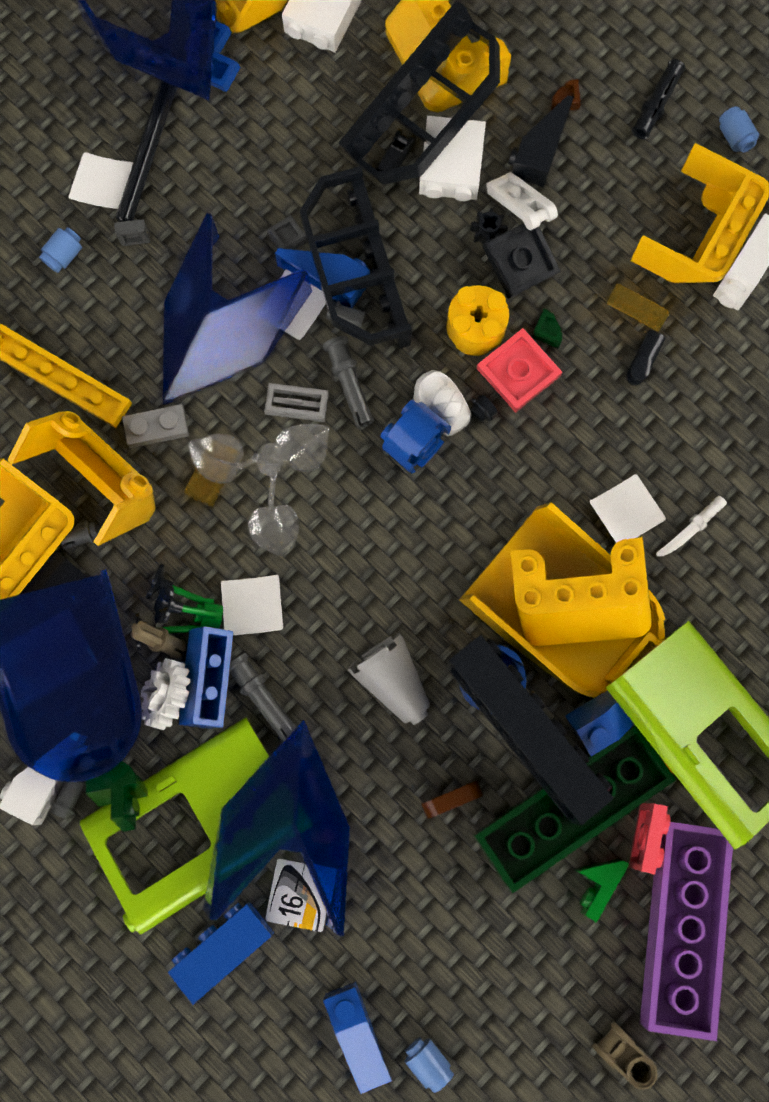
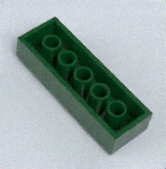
M636 725L632 726L618 741L593 756H590V754L587 756L590 760L587 766L594 774L599 772L606 778L612 787L609 793L614 799L583 825L571 824L541 787L472 834L511 893H515L676 781L661 757Z

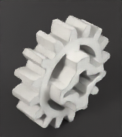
M165 658L163 663L158 662L156 671L151 670V678L149 681H145V686L142 687L140 696L144 698V701L139 706V709L143 710L140 718L145 720L144 725L165 730L166 726H172L173 718L178 720L179 709L185 707V702H187L189 695L186 686L191 682V679L186 678L189 669L185 668L184 663Z

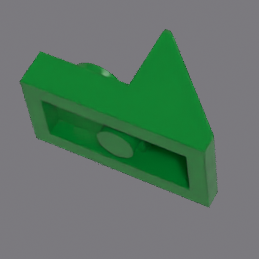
M614 859L574 869L595 883L594 888L589 887L581 898L580 905L583 906L580 911L581 914L597 923L629 863L624 860Z

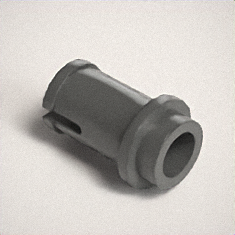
M340 301L334 303L337 316L360 328L362 327L366 312L340 305ZM328 311V312H327V315H326V319L331 320L330 315H329V311Z
M86 520L84 525L72 528L61 542L63 549L67 550L88 542L95 544L94 540L100 531L99 525L96 521L90 522Z
M67 776L55 803H50L53 806L50 813L68 820L70 815L75 814L73 809L86 784Z

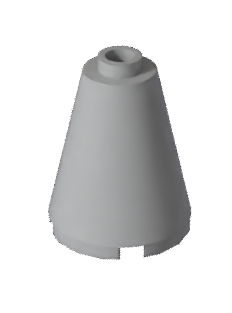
M396 633L394 640L390 636L362 655L364 661L357 665L354 661L348 667L351 675L403 723L411 721L415 725L428 716L426 710L430 707L429 700L406 642L400 633Z

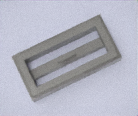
M269 383L264 410L265 415L325 422L329 390ZM274 393L321 398V402L274 397L273 395ZM272 404L319 410V412L272 406Z

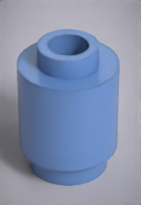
M735 106L720 116V130L734 152L740 151L744 153L756 145L759 132L745 110Z
M68 227L65 230L58 228L41 248L42 254L38 258L53 271L59 273L62 268H67L83 248L79 244L81 238Z
M418 1038L405 1050L408 1056L404 1062L426 1089L430 1088L433 1093H436L452 1079L454 1073L450 1070L451 1064L430 1038L424 1041Z

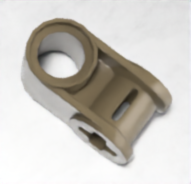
M613 1021L610 1024L611 1030L599 1043L594 1042L591 1047L631 1085L637 1089H649L657 1080L658 1072L655 1064L635 1045L636 1042ZM637 1062H645L647 1065V1072L641 1078H634L631 1074L632 1067Z

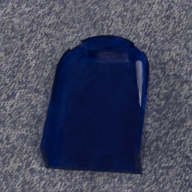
M107 570L100 571V575L0 600V709L7 736L13 750L24 764L36 772L57 781H85L110 771L126 757L140 731L142 719L140 695Z

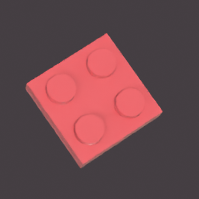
M523 328L478 363L476 368L515 413L562 375V371Z
M643 803L640 805L628 868L655 874L656 868H661L664 858V848H660L662 835L667 834L670 826V815L667 814V806L655 803Z

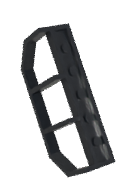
M456 0L338 142L339 145L358 166H361L365 172L382 185L421 177L500 84V45L496 38L477 26L466 7ZM468 32L489 46V75L472 95H469L436 72L437 68L448 58L452 50ZM429 79L464 102L463 106L436 138L401 114L402 110L408 106L412 98ZM394 120L429 145L414 164L378 172L362 159L382 134L388 130Z
M361 166L321 176L302 206L300 217L332 325L370 346L394 339L397 340L399 349L411 346V324H408L394 280L395 273L393 268L390 267L379 232L378 219H375L363 181ZM350 182V189H346V194L350 207L355 206L358 214L354 216L356 225L313 236L308 217L325 189ZM364 236L366 240L362 242L366 259H372L374 268L370 269L371 274L328 285L317 248ZM380 285L382 295H379L380 306L383 313L388 312L391 321L387 322L388 329L371 334L337 316L332 297Z

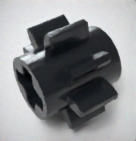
M490 208L488 212L483 214L478 211L477 222H471L470 231L476 232L474 243L480 242L482 244L508 230V226L502 225L504 214L498 215L493 212V208Z

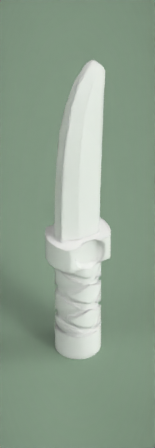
M718 495L699 514H694L689 519L691 523L668 544L657 551L656 556L660 557L670 554L698 531L706 528L707 522L727 505L725 499Z

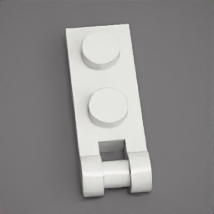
M512 172L486 183L487 193L523 220L526 228L530 231L539 227L540 222H549L558 217L557 208L552 201Z

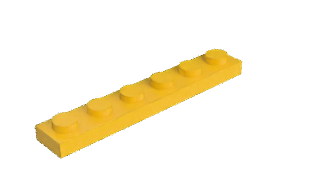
M0 323L1 361L112 427L117 428L122 420V416H125L132 405L128 398Z

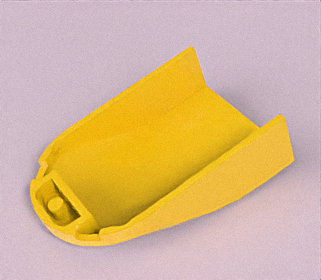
M552 502L537 506L459 599L490 628L540 668L574 692L592 698L607 691L606 687L614 682L665 640L663 621L665 616L658 600L649 590L652 624L650 630L644 636L535 646L527 642L522 632L515 602L510 551L531 549L540 553L545 561L547 580L612 574L611 555Z

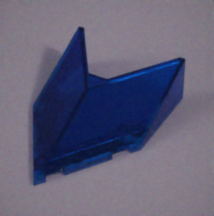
M76 0L84 21L116 61L210 101L217 3L215 0H172L170 31L154 41L96 17L86 0Z
M208 212L164 301L163 405L175 401V398L189 392L191 394L235 376L236 372L245 368L263 364L312 293L309 273L304 269L230 300L212 291L213 245L218 240L219 234L214 219Z
M304 720L297 725L292 734L249 777L233 798L229 799L221 808L203 910L209 920H217L279 850H286L302 854L327 912L326 925L337 936H344L350 826Z

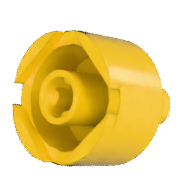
M481 285L465 286L458 291L449 306L446 329L449 339L452 340L459 351L468 355L480 356L489 353V351L501 344L509 321V308L505 296L499 291Z

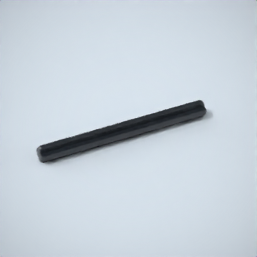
M166 67L164 69L116 213L117 222L133 221L180 80L179 70L176 68Z

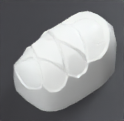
M431 370L422 374L417 379L414 387V401L416 403L423 402L451 425L449 435L445 432L442 435L452 436L469 424L471 420L470 409L456 384L446 374L438 370Z

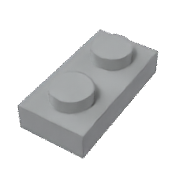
M182 404L122 416L129 448L189 436Z

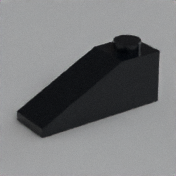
M568 95L527 132L523 136L519 148L513 147L508 164L513 165L512 173L521 180L544 187L571 109L573 96Z

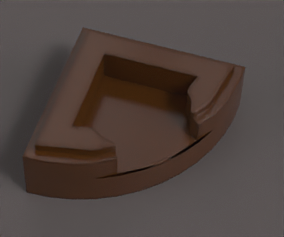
M578 79L567 81L557 90L552 99L551 110L568 95L574 97L570 110L580 109Z

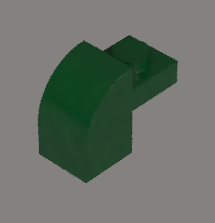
M107 759L87 764L86 794L99 807L111 804L110 819L123 832L135 830L136 816H139L140 813L138 798L148 797L145 783L127 763L121 760Z

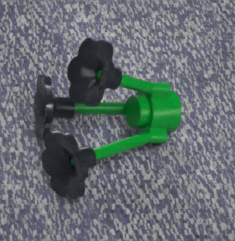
M161 563L146 596V599L150 600L152 595L160 590L159 597L154 604V611L156 612L155 622L166 624L170 613L181 614L185 612L194 614L193 622L198 623V625L168 626L163 628L167 629L169 634L187 633L191 629L203 626L219 629L223 616V605L214 604V599L203 598L174 586V582L164 578L165 564ZM174 593L200 604H196V607L183 605V602L174 599ZM135 613L136 624L142 621L139 613ZM137 640V651H141L143 643Z

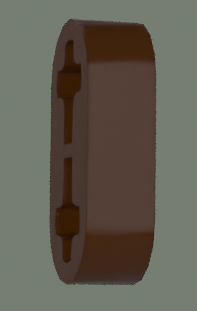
M478 780L428 800L421 805L426 818L430 819L480 798L484 794Z

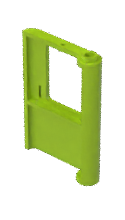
M687 621L629 670L609 684L606 689L736 850L750 841L769 822V800L756 813L753 812L698 745L697 737L728 709L769 759V717L691 622Z
M247 717L143 781L148 790V797L138 798L140 813L139 816H136V820L175 795L183 793L206 832L211 846L208 850L141 893L135 895L131 892L107 847V839L121 830L110 819L111 804L99 808L80 820L81 829L125 911L122 917L127 928L131 932L137 931L141 935L311 826L306 814L291 794Z

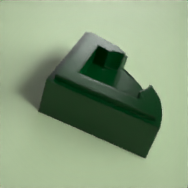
M544 308L532 338L559 349L562 342L560 325L555 319V315Z

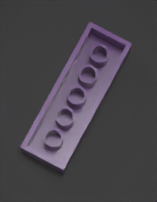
M670 822L669 830L666 835H662L660 848H664L663 863L661 868H656L653 876L640 1024L651 1032L717 1041L733 847L717 828Z

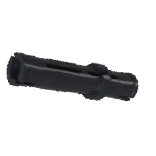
M671 59L668 62L649 100L645 101L641 107L642 113L632 128V133L635 137L642 140L649 138L656 121L662 118L665 111L664 107L682 73L685 71L686 67L682 61Z

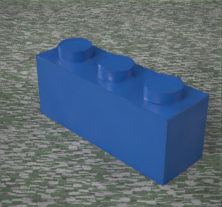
M205 626L189 630L185 668L189 669L186 678L191 679V682L186 686L189 695L187 702H185V707L180 708L178 725L207 729L223 728L234 631Z
M238 902L223 915L227 921L217 929L214 925L210 926L198 937L201 942L199 946L192 952L186 947L171 960L175 966L168 974L192 1005L275 933L251 902L247 903L244 907Z

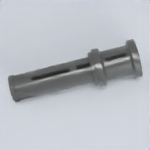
M338 336L326 341L322 347L325 352H328L333 366L331 368L332 374L339 378L356 428H363L374 423V418L356 374L357 361L352 359L347 346L349 343L348 337Z
M243 653L230 662L229 673L240 686L239 692L245 697L249 696L282 742L286 743L299 733L300 730L264 685L266 681L263 674L256 672L247 660L249 657L247 653Z

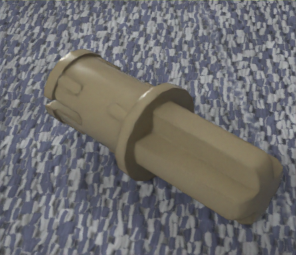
M139 621L137 624L133 623L131 626L132 638L148 645L149 649L154 652L161 651L177 659L183 654L174 649L177 648L183 652L186 650L185 641L170 635L167 629L163 627L156 628L143 621Z

